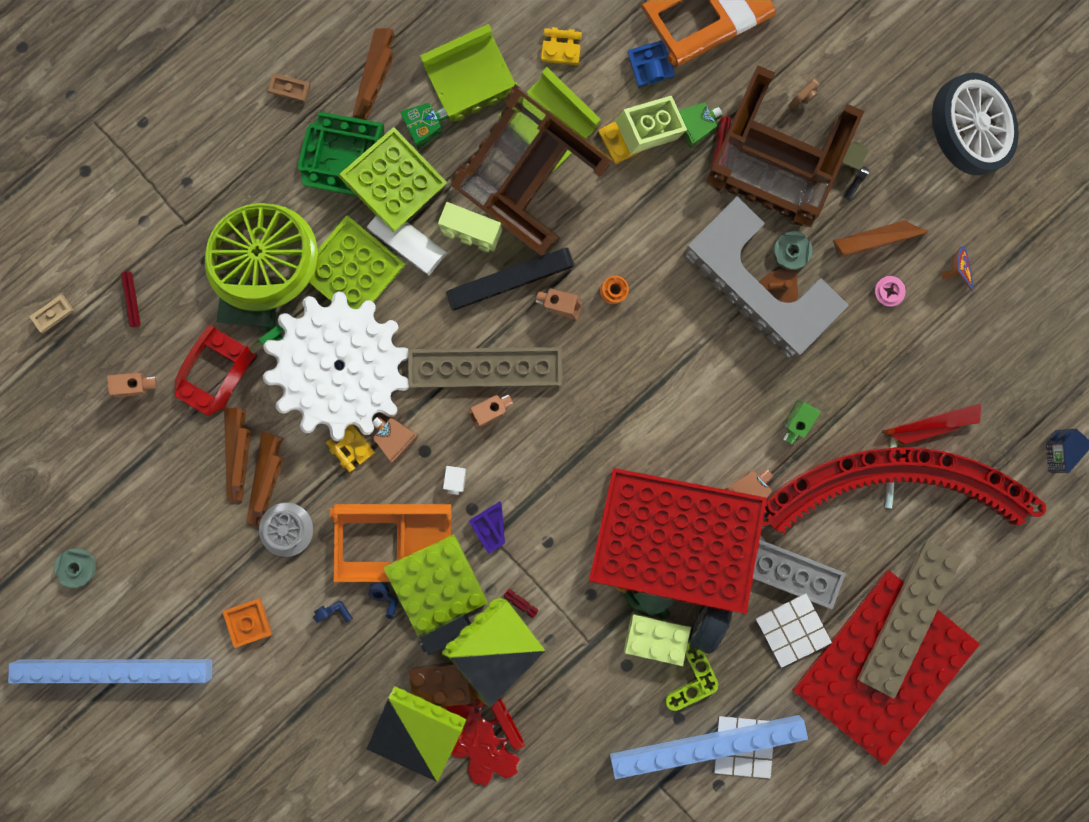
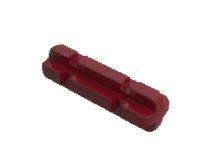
M508 589L504 594V598L507 601H511L521 611L527 612L529 617L534 618L538 613L536 607L530 606L529 602L519 595H515V592L511 589Z

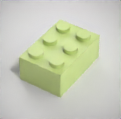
M672 96L624 109L615 119L630 154L675 141L687 130Z
M446 202L438 222L444 236L451 239L457 237L461 239L462 243L469 246L475 244L479 246L478 249L484 252H489V250L495 251L502 233L500 222Z
M632 612L624 652L630 655L683 666L691 627L688 624Z

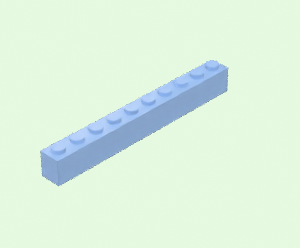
M20 659L9 663V683H206L212 679V659Z
M799 715L736 729L611 753L610 757L615 779L804 741L808 740L804 720Z

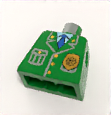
M430 103L400 111L418 149L442 133L439 122L449 118L444 107L434 112Z

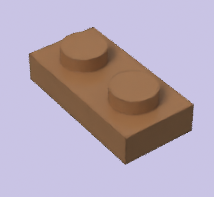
M273 73L268 92L306 103L311 85L309 82Z

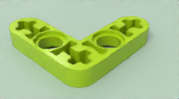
M689 640L685 655L697 680L667 694L665 698L666 705L673 711L680 710L715 693L719 686L704 652L696 648L695 652L698 658L694 659L695 657L692 652L687 651L690 649ZM700 661L706 664V669L703 672H698L695 668L696 664ZM707 675L710 682L714 681L711 689L704 687L707 683L705 678L702 677L700 679V676ZM691 687L697 690V695L694 698H689L686 694L687 690ZM683 692V696L687 701L684 702L683 699L677 701L676 706L673 703L669 704L672 701L671 697L674 696L678 699L681 697L679 693Z

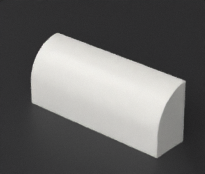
M377 216L367 226L371 233L428 276L432 274L447 254L445 250L407 221L394 233Z

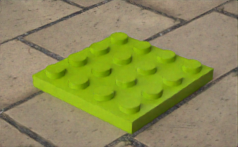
M394 127L339 174V178L393 233L447 184L441 175Z
M347 215L318 248L316 268L309 283L331 301L336 292H343L347 296L348 306L352 309H359L363 302L367 300L375 302L406 264Z
M455 534L384 567V571L418 636L464 612L466 614L488 604V600Z

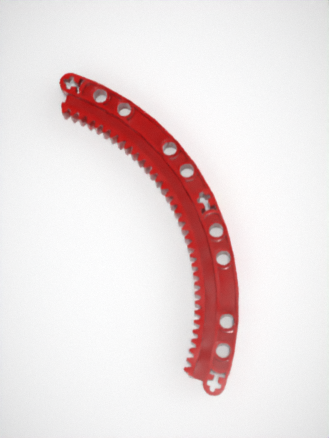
M892 447L843 455L818 464L795 476L767 497L765 512L768 511L771 514L768 513L765 516L767 520L763 521L762 526L770 524L775 531L786 533L784 527L791 528L790 521L796 523V517L802 518V512L809 513L808 508L815 509V505L822 504L821 501L827 502L828 498H835V495H842V492H849V490H855L863 486L885 482H914L958 491L959 494L972 497L971 499L978 500L979 503H985V506L991 507L992 511H998L997 515L1004 516V520H1010V525L1016 526L1024 524L1026 522L1024 519L1028 515L1032 517L1043 516L1046 512V505L1019 482L979 461L950 452L927 448ZM921 452L925 455L924 462H921L919 459ZM866 454H869L871 456V462L869 464L865 462ZM892 454H902V458H893ZM944 456L948 459L946 466L942 463ZM844 459H847L849 462L848 469H844L842 466ZM991 474H993L995 477V481L993 483H991L989 479ZM799 480L804 482L802 490H798L796 486ZM1011 487L1014 488V494H1013V495L1010 494V488H1011ZM780 493L786 496V500L782 504L778 502V495ZM1031 503V504H1033V505H1039V506L1037 507V509H1038L1039 511H1038V512H1033L1034 507H1033L1032 505H1029V504Z

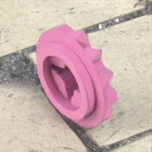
M886 276L875 285L874 294L877 297V301L882 303L883 306L892 307L898 305L905 297V286L897 277ZM890 286H892V292H894L895 295L891 294L889 295V297H887V292L884 289L890 288Z

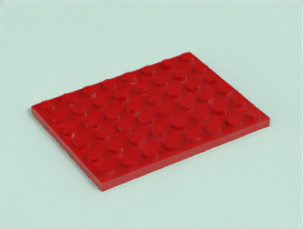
M613 468L589 582L746 615L767 498Z
M886 570L832 638V643L824 648L792 689L884 766L980 645L979 642L937 610L895 699L857 680L904 584L890 570Z

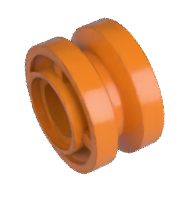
M611 276L600 286L601 298L606 303L612 305L623 301L629 292L628 283L620 276ZM611 286H615L618 289L617 295L611 293Z

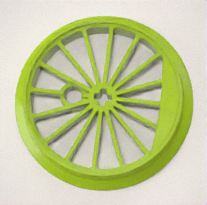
M265 203L242 206L222 218L209 237L205 253V271L208 281L215 293L234 307L248 311H264L280 307L299 295L311 280L318 258L316 238L308 223L299 214L286 207ZM264 215L273 216L267 230L263 227ZM258 216V227L252 230L248 218ZM279 218L287 220L288 222L271 237V233ZM245 220L253 244L237 230L235 226ZM292 226L298 229L299 234L274 243ZM233 229L250 247L225 236ZM260 234H264L261 240L257 239ZM302 239V250H275ZM224 241L244 250H219L221 242ZM271 255H302L299 265L296 266ZM217 256H239L217 265ZM269 260L296 271L289 280H286L271 265ZM241 263L223 280L220 279L218 271ZM267 264L285 283L271 285L264 265ZM259 265L267 285H258ZM246 268L238 285L228 284ZM254 268L253 284L245 285L251 271Z

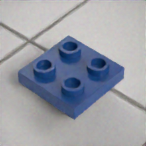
M662 40L627 51L638 88L674 78L673 67L667 58L668 51Z

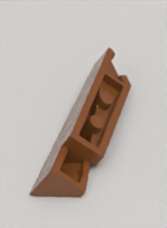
M376 28L374 30L353 111V116L358 119H368L394 59V53L390 49L395 38L393 29Z
M904 220L849 236V238L834 239L833 243L837 257L842 258L923 236L928 233V230L921 229Z
M226 407L224 409L227 501L242 503L251 429H244L245 409Z
M265 431L261 433L246 521L247 524L259 527L260 521L267 511L284 460L283 457L277 456L283 437Z

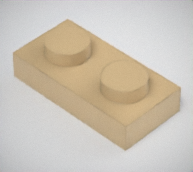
M59 295L29 317L37 329L44 333L73 313L74 309L65 296Z

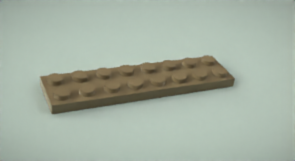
M561 347L408 349L409 388L562 386Z
M927 540L924 541L857 680L895 699L962 560L961 557Z

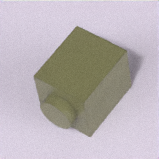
M851 142L840 169L855 175L860 170L868 149L859 142Z

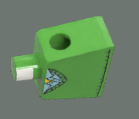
M701 103L678 110L687 128L683 136L690 149L716 130L717 124L715 120L723 117L719 107L709 110L706 103Z
M798 399L784 425L789 429L784 440L794 445L799 435L805 438L821 411ZM801 421L800 427L796 428V424Z

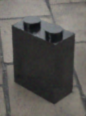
M464 612L424 632L420 637L421 641H419L423 652L427 651L428 655H431L455 640L460 635V632L471 624L467 614Z

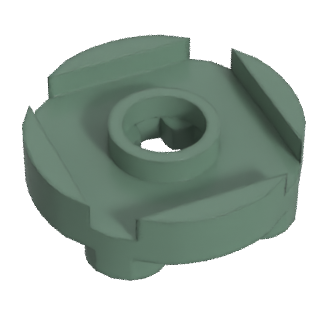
M790 231L780 236L773 247L776 264L787 270H798L804 267L811 259L813 252L811 242L808 241L804 234L796 231ZM791 246H794V249L798 251L793 256L788 252Z
M74 548L67 550L56 559L54 565L55 575H58L60 583L66 587L76 588L86 585L95 575L96 559L84 549ZM77 563L79 566V571H76V573H74V569L71 568V565H75Z

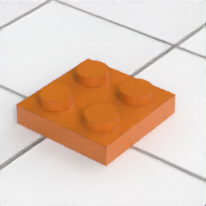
M261 598L222 611L234 648L273 634Z

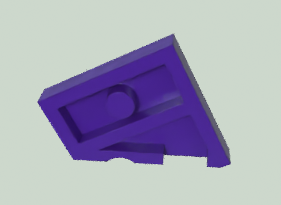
M499 501L469 520L488 554L505 544L502 503Z

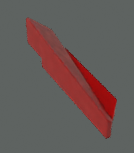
M981 404L967 406L885 429L882 432L895 438L902 444L911 443L960 429L962 425L980 423L982 406Z

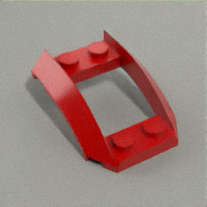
M208 325L189 351L175 378L174 397L207 417L220 409H225L232 392L257 354H253L248 349L249 346L242 345L215 329V326ZM205 347L234 363L215 397L186 381L194 363Z

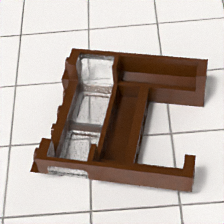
M757 65L706 182L720 194L726 188L729 193L745 196L744 198L750 202H759L762 204V207L769 210L775 209L784 217L791 216L790 224L812 227L814 220L821 213L864 111L846 104L836 116L822 150L754 121L768 86L775 75V72Z
M515 84L504 100L507 102V107L500 115L502 118L490 129V136L481 142L477 155L474 154L468 162L470 165L461 164L450 180L452 181L451 186L497 222H500L502 226L539 255L543 256L560 237L525 209L564 154L569 150L594 170L593 173L599 177L606 176L607 172L605 171L609 169L610 164L614 160Z

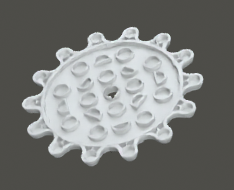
M336 292L333 295L332 303L329 307L320 306L314 297L308 296L304 298L302 303L305 310L303 317L293 318L286 313L279 316L278 324L285 331L284 338L280 341L268 340L265 342L264 351L277 359V366L275 369L264 373L263 381L267 385H279L283 389V397L276 403V409L279 413H287L293 409L301 412L302 421L300 429L302 432L311 433L318 424H326L330 429V437L335 441H340L344 438L346 427L354 424L362 434L370 435L374 431L372 417L375 413L381 412L388 417H393L397 414V406L391 400L392 392L409 389V379L398 372V365L408 360V348H398L392 344V336L399 329L398 324L393 320L383 324L377 323L374 320L376 305L370 300L363 302L359 309H352L348 306L347 296L343 292ZM340 360L343 362L344 369L342 371L335 369V361Z

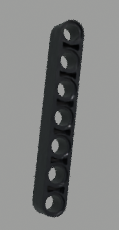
M563 248L457 286L445 293L451 310H458L573 268L575 264L569 248Z

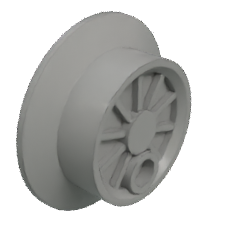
M276 504L265 512L260 521V539L265 548L271 553L282 557L294 556L302 552L312 539V519L307 511L297 504Z

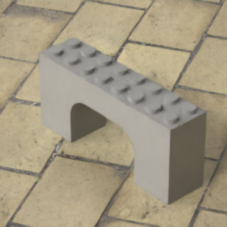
M736 197L687 246L684 251V257L690 264H695L699 268L698 271L703 277H708L712 281L715 289L718 291L722 290L726 294L725 298L731 304L735 303L740 308L739 312L744 317H749L757 330H763L767 334L766 338L772 344L776 343L781 348L780 352L785 357L792 359L801 355L849 305L822 278L814 282L795 302L784 303L773 297L744 268L740 258L742 247L765 223L744 202Z

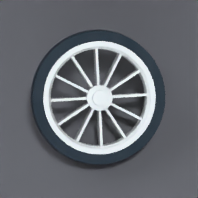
M966 73L957 76L940 88L933 102L932 124L936 140L946 158L956 168L970 175L989 174L1008 164L1017 149L1019 129L1015 110L1005 91L994 80L980 73ZM987 110L991 113V117L986 114ZM993 118L995 126L990 125V119ZM956 122L960 123L961 127L957 128ZM965 134L966 136L962 139L960 135Z

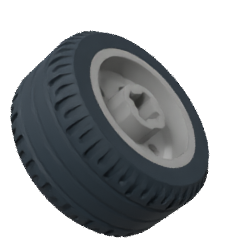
M703 606L689 635L690 645L707 654L713 653L722 642L728 630L732 612Z

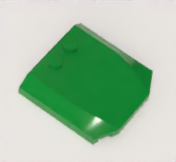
M319 112V117L313 124L310 123L306 129L299 157L298 168L303 180L301 181L302 185L358 197L339 178V174L384 136V125L379 122Z

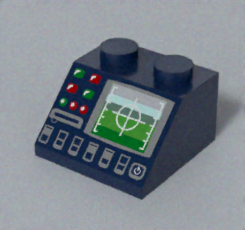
M1076 428L1055 430L1049 436L1050 440L1046 443L1048 471L1050 473H1069L1089 451V439Z

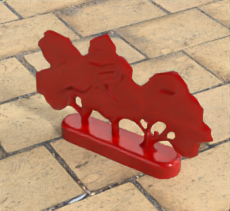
M478 697L474 701L479 703L475 705L461 704L441 707L466 719L451 755L458 759L466 756L470 758L467 770L473 783L488 785L494 772L505 779L518 773L516 768L519 758L517 755L506 750V742L509 741L514 750L525 747V743L501 697L490 707L495 715V718L490 721H485L482 718L481 708L486 704ZM475 707H479L477 712H475ZM499 722L506 735L505 737H496L494 735V724ZM501 744V749L497 750L496 747Z

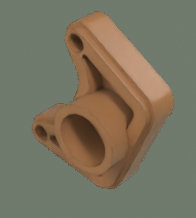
M816 78L813 79L793 98L788 106L795 110L803 101L806 104L809 103L818 94L816 90L820 82Z

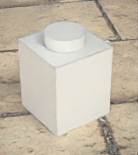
M446 466L443 489H447L448 494L459 495V491H464L467 469Z

